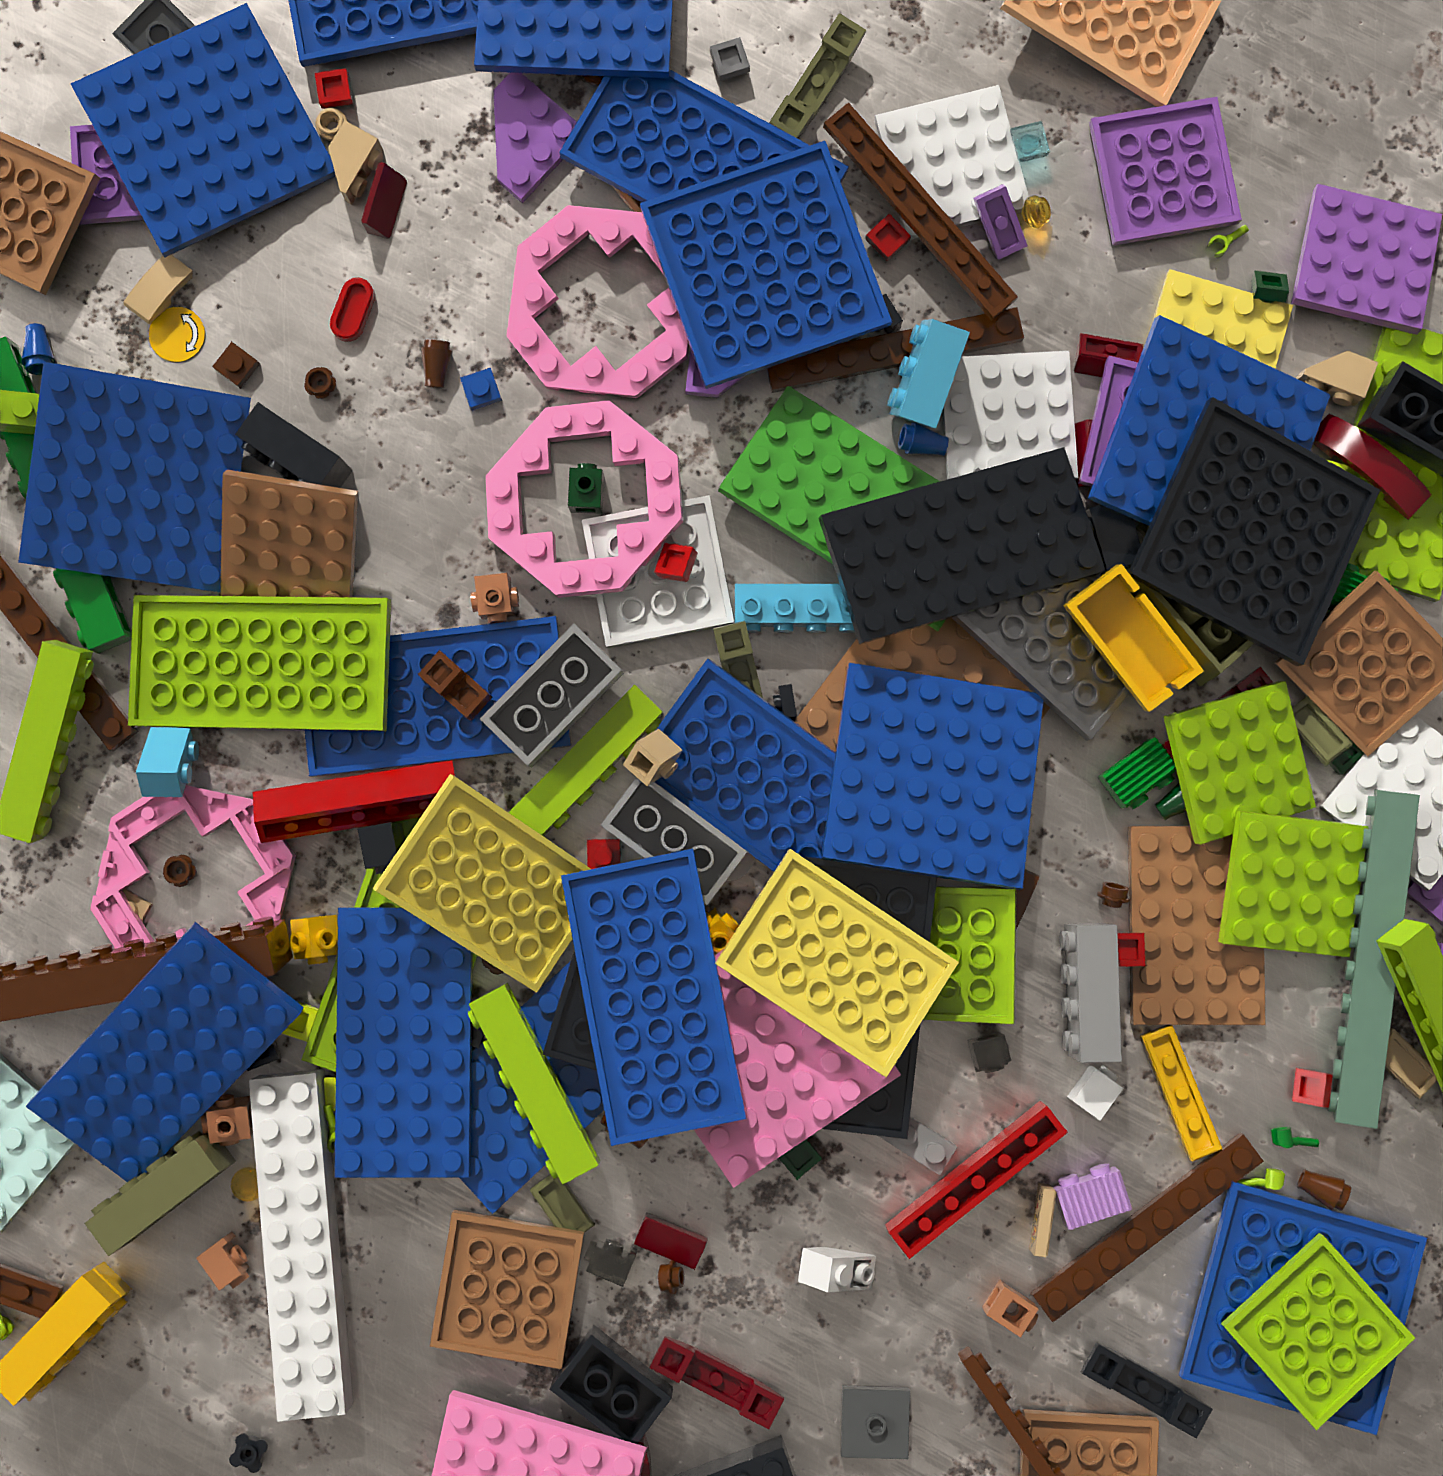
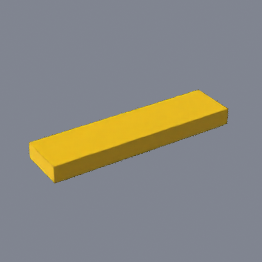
M1166 1025L1141 1035L1140 1039L1189 1160L1193 1162L1223 1150L1173 1025Z

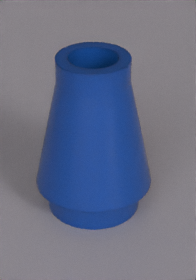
M33 323L25 327L26 334L21 363L25 366L26 372L42 375L43 362L55 363V358L46 335L45 326Z
M915 422L911 425L905 423L900 432L898 448L905 450L906 454H937L944 456L947 451L949 438Z

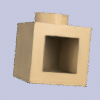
M657 729L636 742L623 765L642 783L649 786L659 778L667 779L674 773L679 765L676 760L683 750L660 729Z

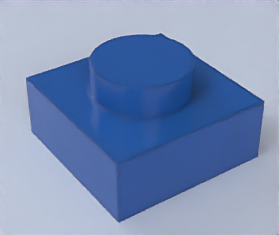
M491 367L460 377L472 411L502 401Z

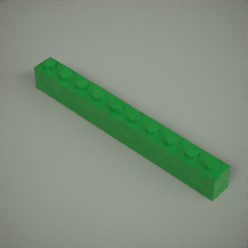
M6 336L0 338V390L37 393L30 374L26 372L25 366L21 363L22 354L18 345ZM0 431V438L5 440L9 450L6 452L7 460L10 466L18 472L20 481L17 482L18 488L26 499L34 434ZM58 568L53 571L56 583L61 589L64 588L68 600H65V606L73 619L76 618L80 628L77 630V636L84 648L100 654L132 640L131 627L110 576Z

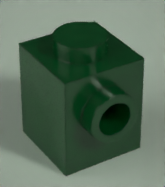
M580 463L577 468H569L568 508L570 513L603 514V470L597 469V465L591 463Z

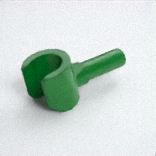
M1291 1127L1271 1129L1272 1140L1276 1146L1291 1148L1298 1145L1319 1146L1318 1139L1292 1137Z

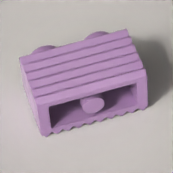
M1107 1163L1100 1164L1089 1169L1091 1174L1079 1178L1077 1174L1065 1175L1058 1179L1059 1184L1052 1186L1056 1191V1203L1062 1222L1068 1230L1132 1210L1119 1169L1115 1166L1109 1167Z

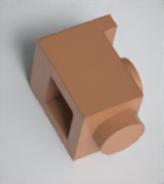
M232 1231L196 1257L219 1291L228 1284L234 1289L249 1277V1274L246 1272L250 1268L246 1263L248 1261L247 1256L238 1245L234 1246L231 1242L236 1237Z
M1002 1280L998 1281L982 1306L987 1316L1020 1338L1025 1330L1029 1332L1034 1327L1038 1319L1037 1311L1039 1308L1036 1304ZM1010 1303H1016L1017 1309L1015 1312H1006Z

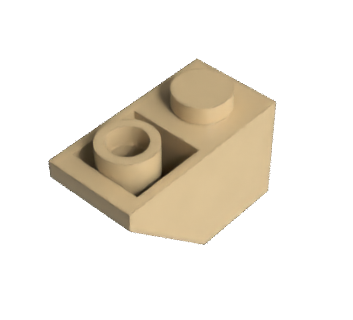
M344 120L328 149L340 192L345 201L352 205L356 197L359 198L364 193L367 187V178L372 170L377 169L378 163L382 162L384 150L378 138Z
M1345 351L1306 368L1296 376V379L1331 394L1330 397L1333 398L1332 400L1336 404L1355 406L1365 398L1378 362L1351 351Z

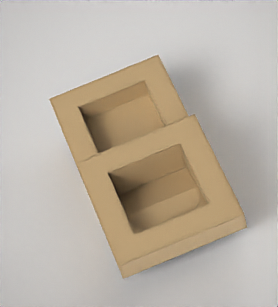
M172 254L165 258L162 256L137 282L124 300V306L150 324L171 305V297L193 278V271Z

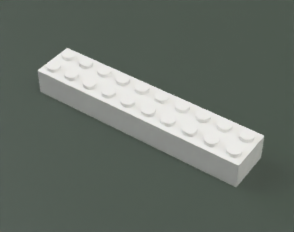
M324 1069L259 1075L249 1080L277 1422L345 1415L353 1404L332 1154L327 1149L329 1125L323 1109L325 1105Z

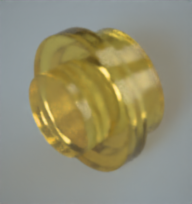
M1029 196L1022 207V217L1029 227L1033 229L1041 228L1050 219V205L1044 197Z
M253 1167L240 1169L231 1180V1190L239 1200L248 1202L259 1197L257 1172Z

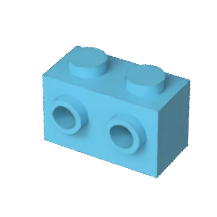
M150 728L136 770L142 797L183 796L186 784H190L192 780V763L197 761L199 756V745L197 741H193L191 728Z

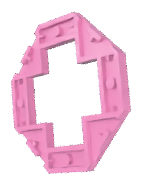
M568 205L518 245L507 338L547 389H565L582 393L611 394L638 398L688 358L689 342L669 287L647 304L650 311L666 331L616 371L597 346L570 366L534 320L559 299L540 273L589 234L608 258L612 257L635 238L664 275L642 212Z
M609 400L546 407L486 475L488 538L558 598L624 591L631 583V578L637 571L651 560L662 547L661 544L683 523L678 455ZM611 436L613 463L615 466L645 463L649 521L617 525L618 556L556 563L555 534L552 531L523 534L520 477L552 473L550 442Z
M186 785L182 797H142L111 817L108 829L110 832L106 850L103 851L98 873L100 878L96 895H93L90 910L114 948L124 947L123 944L125 942L135 939H144V943L155 942L139 916L134 913L128 903L129 900L123 892L124 889L150 873L133 845L185 811L202 837H206L230 820L234 824L265 873L237 892L255 920L264 917H273V921L282 920L296 855L286 839L260 843L254 824L253 799ZM186 928L176 931V937H182L187 931Z

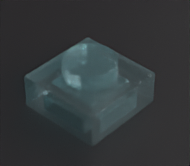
M1042 121L1010 129L1017 160L1020 163L1048 156L1050 149Z

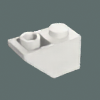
M829 1247L803 1248L798 1282L825 1292L872 1289L875 1275L876 1256Z

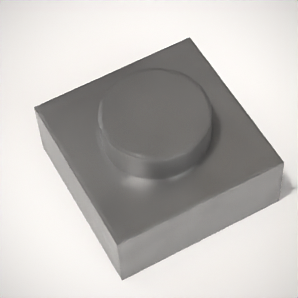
M740 37L710 46V54L719 81L750 72V65Z

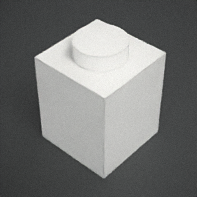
M1089 1065L1067 1097L1101 1121L1123 1090V1087L1116 1083L1118 1076L1102 1065L1098 1070Z

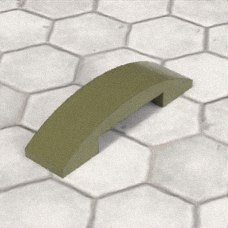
M839 13L823 37L821 47L790 95H786L769 123L798 139L835 88L859 47L866 29Z
M741 621L713 628L722 668L763 698L746 622Z

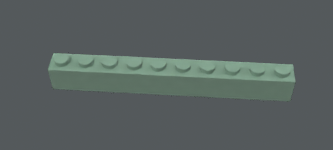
M1375 789L1374 796L1368 795L1365 814L1371 816L1370 829L1364 828L1361 848L1367 849L1366 861L1359 862L1357 881L1363 882L1361 895L1355 894L1353 914L1359 916L1357 928L1351 927L1349 947L1354 948L1353 961L1347 960L1345 980L1350 981L1349 994H1342L1340 1012L1346 1014L1345 1027L1338 1026L1336 1046H1341L1342 1050L1341 1058L1334 1059L1332 1079H1338L1336 1092H1331L1328 1108L1329 1112H1334V1120L1338 1123L1378 1128L1396 985L1376 940L1401 922L1405 916L1420 799L1418 794Z

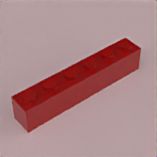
M453 760L253 792L254 824L260 843L420 818L450 774L455 776Z
M1039 1101L887 1222L885 1226L888 1233L909 1259L912 1258L1068 1133L1048 1106Z

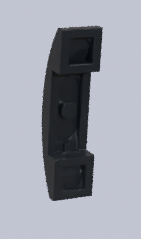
M1096 1342L1080 1371L1083 1375L1102 1386L1119 1392L1163 1417L1169 1424L1196 1439L1213 1410L1198 1398L1157 1373Z

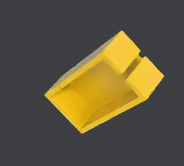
M1118 564L1063 606L1142 709L1150 712L1174 694L1170 688L1165 687L1170 683L1173 688L1180 690L1204 672V670L1144 593L1133 597L1130 592H1136L1140 587L1124 566Z
M105 1262L100 1263L83 1274L0 1360V1393L15 1406L24 1398L31 1401L39 1392L45 1390L55 1380L56 1374L77 1357L81 1352L79 1349L87 1342H90L104 1328L103 1324L110 1317L113 1318L128 1303L124 1297L132 1288Z

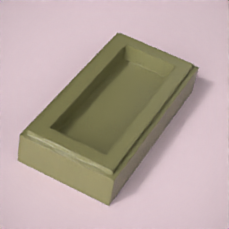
M1308 696L1292 707L1299 738L1325 767L1353 745Z
M550 1174L530 1188V1192L555 1227L586 1232L595 1226V1222L567 1183L562 1185L559 1177L553 1179Z

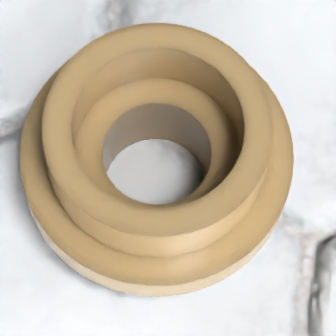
M326 108L316 118V130L323 139L332 141L343 121H347V118L338 109ZM329 123H338L335 129H327Z

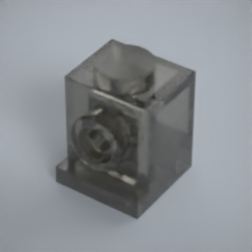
M1001 1032L967 1040L975 1072L985 1071V1073L999 1071L1004 1069V1065L1011 1061L1005 1035Z
M606 1239L605 1242L591 1240L584 1256V1260L589 1261L586 1272L623 1287L636 1257L637 1248L631 1246L630 1251L627 1252L623 1250L624 1245L612 1239Z

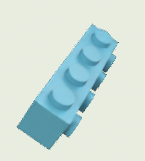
M735 584V623L745 621L748 633L761 632V627H774V632L778 633L793 632V627H806V632L810 633L826 632V627H839V632L855 633L840 584Z

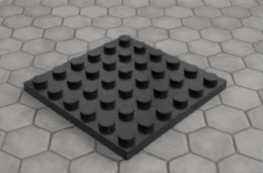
M1212 397L1205 403L1128 573L1136 581L1291 664L1302 666L1380 489Z

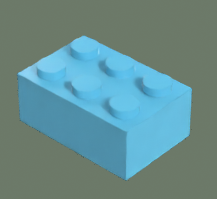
M934 319L922 320L920 326L917 324L914 326L909 343L913 344L910 356H904L898 375L902 376L898 389L893 388L887 406L891 407L890 415L925 427L937 428L970 332Z

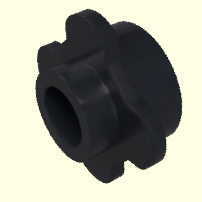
M242 1433L235 1439L236 1448L234 1453L230 1455L229 1462L233 1467L243 1466L248 1468L251 1473H256L262 1467L261 1458L267 1451L268 1444L264 1439ZM247 1450L251 1451V1456L246 1455Z

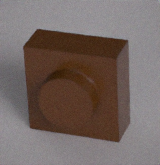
M231 341L212 367L241 389L260 363Z

